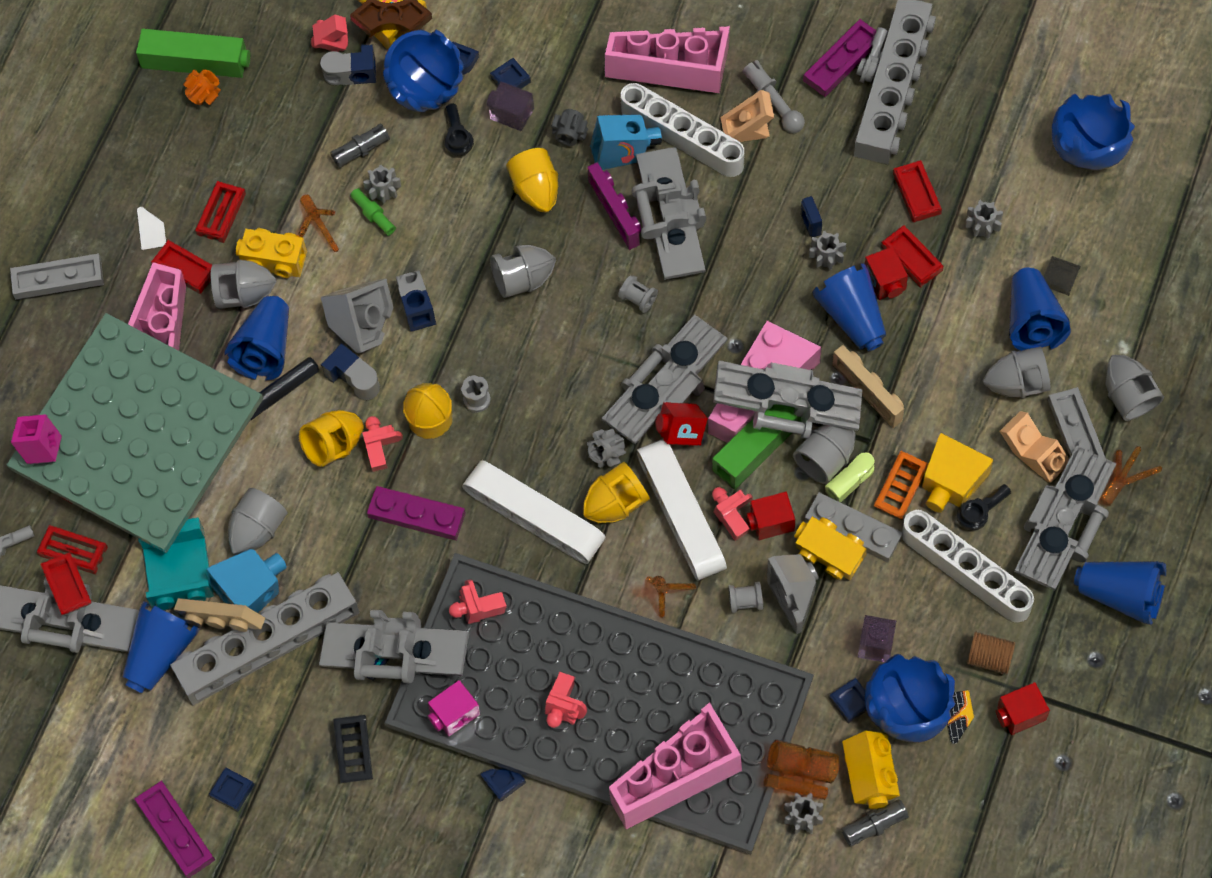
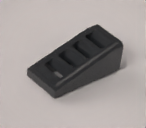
M366 715L333 719L340 783L373 779ZM360 727L361 733L342 735V729ZM362 739V745L344 747L343 745L344 741ZM363 752L364 758L345 760L344 754ZM365 765V771L346 773V767Z

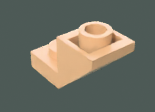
M1020 411L1000 430L1012 452L1045 481L1051 483L1065 469L1069 458L1057 439L1042 436L1028 413Z

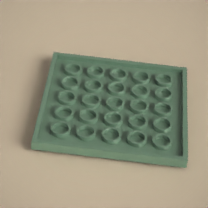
M105 313L39 414H46L62 435L56 461L27 464L16 450L7 463V467L134 537L167 553L264 398L261 393Z

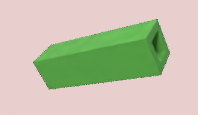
M141 29L136 51L140 66L143 69L191 73L194 69L200 73L206 69L217 76L243 78L244 68L249 67L251 57L250 50H246L243 38Z
M774 404L771 409H767L764 415L802 421L801 417L794 414V407ZM752 419L712 458V471L733 489H736L792 433L761 427L760 430L754 429Z

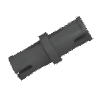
M380 123L360 136L356 134L351 137V141L331 151L330 154L338 168H341L360 156L365 157L369 154L368 151L390 140V137Z
M898 799L875 812L873 810L867 812L865 817L842 827L841 830L847 844L853 847L875 834L877 836L884 834L885 829L908 819L909 816L904 804Z

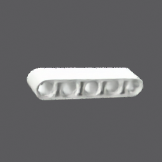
M630 83L623 87L621 91V112L623 115H641L646 129L659 127L662 140L724 176L735 177L742 173L744 169V147L739 141L640 84ZM630 101H639L638 103H629ZM657 114L663 115L662 117H654ZM684 128L687 131L680 132L678 129ZM709 142L712 145L704 146L702 143ZM727 157H735V158H737V159L728 160V159H726V158H727Z
M664 439L637 449L636 452L641 467L695 579L699 581L727 569L723 554L671 446L666 444Z
M479 461L462 485L463 489L476 500L581 563L588 564L606 539L605 535L592 524L486 461Z
M913 510L906 515L903 523L902 538L908 546L1006 619L1019 623L1029 617L1034 596L1027 586L928 513L922 510ZM919 525L923 527L924 531L920 533L913 532L909 527ZM943 543L949 547V550L939 551L935 548V545ZM969 562L975 568L965 570L960 566V563ZM995 581L1000 587L991 589L985 585V582ZM1015 599L1024 602L1025 607L1016 608L1010 601Z

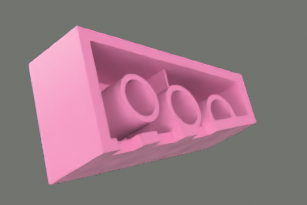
M730 26L719 27V31H705V28H693V32L676 33L675 29H666L660 34H650L648 31L610 32L605 52V77L719 93L729 49Z
M152 263L128 322V325L178 351L186 293V284L181 270Z
M766 321L741 365L765 369L772 362L813 370L820 363L821 347ZM717 403L708 418V434L728 443L753 419L754 411Z
M710 702L701 709V713L693 720H688L679 728V731L668 741H663L649 757L644 761L640 760L609 786L610 800L625 829H628L741 772V754Z

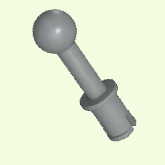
M758 60L749 63L742 72L757 89L756 93L760 90L769 92L772 105L782 117L781 124L783 129L788 133L800 132L805 124L803 115L789 108L774 88L777 81L768 76Z

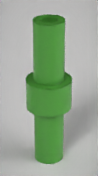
M359 188L353 190L350 197L363 209V215L370 222H375L386 235L393 234L396 227L383 214L384 210L375 201L371 202Z

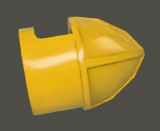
M533 148L515 155L506 164L514 186V192L519 195L522 201L537 211L549 212L556 203L558 172L552 165L548 151L544 148Z
M422 383L409 389L403 402V412L411 431L425 439H434L442 436L449 430L452 424V401L449 394L439 384Z
M343 410L325 412L320 417L304 424L300 428L299 441L301 448L313 464L324 467L339 458H345L357 446L364 429L363 422L356 414Z
M622 462L605 475H600L590 486L584 500L583 516L597 523L616 522L627 518L631 512L650 500L631 468L625 462Z

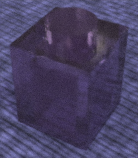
M500 82L496 91L492 90L487 99L490 120L522 131L534 110L533 93Z
M865 615L858 658L886 662L891 656L897 621Z

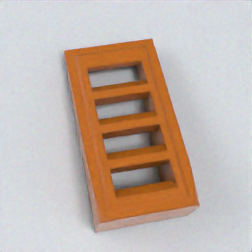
M900 451L874 507L902 520L925 476L929 463ZM902 465L917 471V475L913 476L901 470ZM897 475L913 482L911 487L896 481ZM891 486L907 492L906 498L889 491ZM886 496L902 503L901 508L899 509L884 502Z

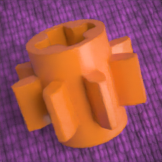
M194 69L183 84L187 87L185 95L191 102L197 105H202L204 101L211 105L221 91L218 88L220 84L219 79L214 73L206 69L200 73Z

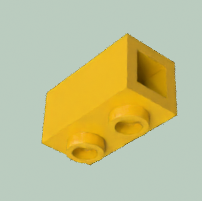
M245 228L243 239H239L236 245V256L240 260L253 261L282 278H290L291 276L300 278L307 254L302 237L293 233H285L284 235L271 233L263 228L255 230Z
M812 516L808 523L803 521L794 535V538L797 539L796 548L800 550L798 554H801L804 560L812 564L818 561L827 567L825 571L838 580H842L843 577L851 580L867 555L866 548L863 547L864 542L851 533H848L847 536L836 531L837 526L824 517L818 520Z
M866 730L842 741L854 803L868 805L870 809H878L887 806L889 800L900 796L897 783L898 778L895 773L891 745L887 734Z

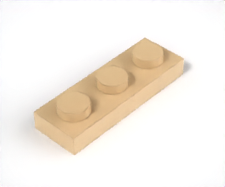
M844 345L835 350L833 366L854 388L862 389L864 399L892 428L900 424L904 414V405L900 398L894 393L890 394L883 387L880 377L874 372L870 373L863 366V362L856 352H850Z
M178 598L174 611L185 617L184 621L197 627H202V624L205 623L217 629H224L225 626H229L235 630L247 632L248 628L261 630L265 621V617L246 605Z

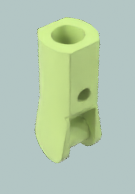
M866 452L859 454L848 467L844 468L825 486V492L828 496L842 502L859 484L874 473V457Z

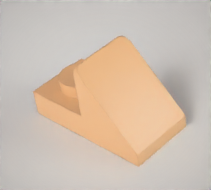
M760 90L721 116L723 132L739 142L769 137L767 122L774 118L770 93Z

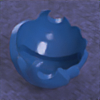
M416 30L401 35L392 43L385 56L383 77L390 94L397 103L411 111L426 112L438 109L458 93L459 84L463 80L462 70L464 69V64L460 58V51L457 46L448 40L442 32L435 30L429 33L424 30Z
M1076 94L1071 95L1058 108L1052 123V141L1059 156L1071 165L1091 170L1105 169L1118 164L1127 155L1134 140L1131 132L1135 125L1131 122L1129 103L1120 100L1123 108L1119 107L1113 101L1111 94H1105L1100 97L1086 95L1083 99H1080Z
M896 654L884 664L879 665L873 672L870 681L866 684L865 706L872 722L881 731L898 740L915 743L930 740L945 728L951 718L950 709L955 706L953 698L955 680L947 673H945L946 676L944 675L938 661H925L916 656L908 660L901 654Z

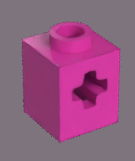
M46 414L22 416L17 418L11 444L27 464L55 462L62 435Z
M460 680L428 702L430 710L428 719L438 732L443 729L448 737L480 715L479 704Z

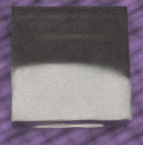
M1052 256L1044 274V279L1050 289L1069 296L1081 266Z

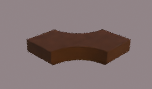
M367 0L351 13L350 17L351 21L372 37L376 33L385 30H400L405 33L420 30L432 19V13L417 0H403L395 3Z

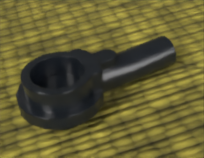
M454 103L448 104L446 112L450 128L445 138V147L450 154L456 156L467 154L474 145V139L471 133L461 125L457 105Z
M1003 484L983 500L976 498L975 500L962 503L958 508L957 521L962 527L971 531L983 528L987 523L989 510L1011 494L1010 488Z

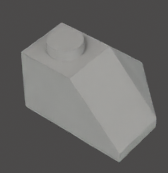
M387 279L340 289L321 297L328 327L356 353H361L381 345L385 334L382 332L385 319L390 318L394 308Z
M801 554L773 556L768 559L767 583L793 630L798 634L803 630L815 594L818 575L812 563H806Z

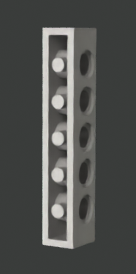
M918 0L897 1L855 141L854 157L888 165L891 154L897 155L901 138L896 136L899 129L904 130L908 113H905L904 109L906 105L911 106L915 88H911L913 80H919L922 64H919L918 61L920 56H926L929 40H926L925 37L927 32H933L936 16L931 15L933 4ZM892 79H899V80H901V81H900V82H895V81H892ZM891 103L894 106H886L884 104ZM877 128H885V129H887V130H886V131H880V130H878Z
M339 572L333 575H325L319 578L312 587L306 590L295 591L283 603L277 606L271 605L263 609L260 615L265 617V621L261 630L248 628L247 632H242L232 628V631L223 636H214L208 639L203 647L194 652L188 651L181 654L170 665L191 704L195 705L325 633L327 622L343 623L358 615L360 612L357 602ZM319 601L328 602L323 609H313L314 604ZM289 617H300L299 621L294 625L285 624ZM268 631L272 633L267 640H257L262 632ZM235 647L244 648L238 656L229 655L230 651ZM206 663H216L211 671H201Z

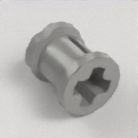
M630 275L620 288L618 297L622 300L628 299L639 306L640 311L645 313L655 302L658 290L655 288L649 289L638 282L637 277Z
M472 375L463 381L461 387L465 407L471 412H482L490 405L489 386L483 377Z
M755 582L754 586L737 588L734 585H728L731 613H736L738 609L755 607L758 610H763L760 582Z

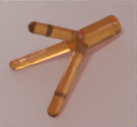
M303 195L300 198V202L307 216L298 234L299 237H304L311 220L315 221L333 251L338 252L337 244L320 219V215L334 216L335 211L318 209L310 195Z
M1135 447L1123 469L1122 451L1117 450L1114 479L1100 500L1110 506L1125 485L1162 471V467L1157 466L1126 478L1141 451V447Z
M648 576L646 578L647 582L652 584L658 592L660 617L665 616V594L669 590L696 589V584L667 583L662 576L654 578Z

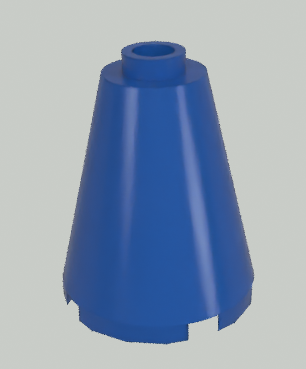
M864 263L860 265V270L857 271L855 266L849 267L825 280L826 287L819 291L818 287L812 291L817 302L859 349L866 348L870 352L884 344L882 339L886 336V331L870 273Z
M1022 268L1013 275L1011 284L1009 336L1012 344L1020 351L1040 346L1042 348L1049 345L1051 349L1058 347L1066 341L1071 333L1069 318L1041 272L1034 268Z
M278 296L262 298L228 342L224 351L225 355L227 354L229 357L227 363L239 374L255 380L257 375L266 376V381L273 380L282 373L285 365L289 307L282 298Z
M1159 561L1085 562L1083 568L1078 567L1076 570L1074 585L1079 586V593L1144 624L1152 625V618L1156 619L1163 598L1165 586L1161 585L1159 579L1160 575L1166 576V564Z
M145 601L142 602L139 609L122 676L128 679L125 684L126 686L140 693H143L145 688L149 690L154 688L171 667L170 664L176 661L177 657L183 653L200 630L194 625L191 631L188 630L189 624L186 621L156 606H153L152 610L149 611L150 604Z

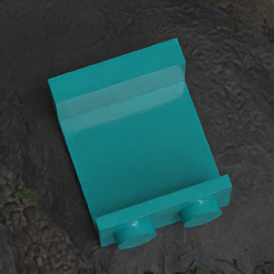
M199 517L186 521L167 553L138 538L144 552L149 592H146V598L151 608L156 606L162 610L171 609L175 606L178 598L205 601L206 598L214 597L213 588L207 577L209 560L204 528Z

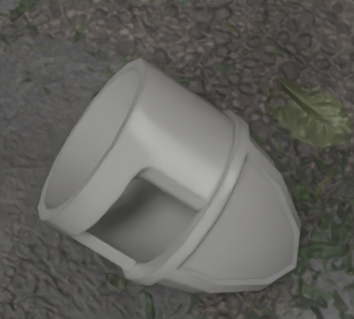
M517 245L513 249V255L503 258L499 253L490 256L492 274L503 298L526 291L532 292L543 285L551 275L556 262V258L547 250L532 245Z
M237 260V262L213 264L211 267L212 294L218 309L241 306L247 308L258 304L262 298L271 293L277 282L274 275L267 268L253 261Z
M1041 346L1017 352L1011 351L1010 354L1000 358L988 370L983 379V384L995 393L1007 397H1021V399L1025 398V396L1051 391L1049 372Z
M1112 355L1107 364L1106 372L1107 396L1113 401L1125 421H1130L1157 407L1163 401L1164 396L1153 380L1151 371L1126 355Z
M821 425L817 429L812 430L809 439H806L794 451L793 458L801 470L810 478L821 484H827L842 467L849 463V458L854 450L855 432L850 429ZM801 454L807 456L810 460L805 461Z
M249 488L236 508L231 511L232 515L228 523V540L231 552L233 554H240L249 549L255 550L262 547L270 539H273L275 531L288 514L287 510L266 493L255 488Z

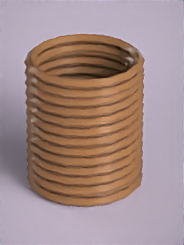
M976 631L967 664L975 665L979 668L982 667L985 670L991 669V671L994 670L1006 675L1011 664L1015 642L1003 640L999 637L996 638L993 635L987 636V634L984 635Z

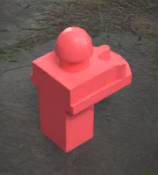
M334 14L325 21L318 20L317 23L312 25L314 35L310 41L312 47L337 52L346 50L348 46L346 17Z
M371 416L365 423L368 431L362 433L371 468L375 472L387 468L382 446L402 440L403 435L400 431H394L392 425L380 428L381 423L379 419Z
M721 487L715 488L712 492V497L714 501L718 502V505H716L713 512L725 526L734 541L747 534L750 529L738 513V510L747 505L753 497L751 494L744 495L741 490L728 497L725 489Z
M470 579L466 580L465 586H462L461 590H459L461 595L459 600L461 603L455 602L449 607V614L452 617L460 618L462 615H465L467 623L471 624L480 622L481 619L504 614L507 605L502 592L479 598L473 580Z
M559 672L546 700V721L551 728L558 727L562 721L574 725L576 719L584 718L587 713V707L582 701L569 697L574 687L575 677L563 672Z

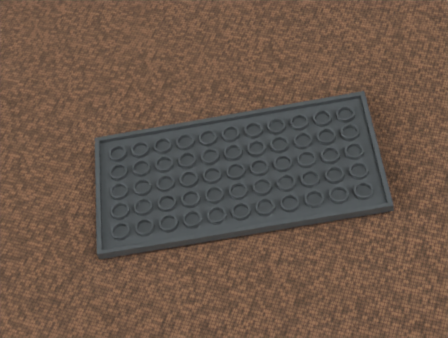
M455 553L424 628L469 632L463 676L420 673V675L415 674L412 683H403L402 681L385 721V726L613 806L610 800L609 786L640 760L644 761L649 757L663 741H668L679 731V728L688 720H693L701 713V709L710 702L741 754L742 771L648 819L751 855L814 675ZM470 579L473 580L479 598L502 592L507 605L504 614L481 619L480 622L471 624L467 623L465 615H462L460 618L452 617L449 614V607L455 602L461 603L459 600V596H461L459 590H461L462 586H465V581ZM559 672H563L575 677L574 687L569 697L582 701L587 707V713L584 718L576 719L574 725L562 721L558 727L551 728L546 721V700ZM460 680L479 704L480 715L448 737L443 729L438 732L428 719L430 714L428 702Z

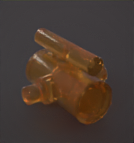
M774 740L768 752L767 766L770 770L783 772V776L766 773L763 784L764 786L803 795L812 793L813 797L825 800L828 795V787L813 783L814 780L830 784L834 782L839 770V756L836 753L810 747L806 749L802 745Z

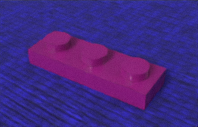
M859 19L803 75V81L826 97L861 62L862 58H865L872 51L871 43L876 30Z
M598 162L588 166V182L628 249L631 250L639 246L640 223L635 216L630 217L627 212V202L621 193L617 194L613 188L614 181L607 170L603 172Z
M379 486L375 488L367 511V516L370 519L457 541L466 514L465 508Z
M162 780L134 798L187 878L192 877L215 861Z

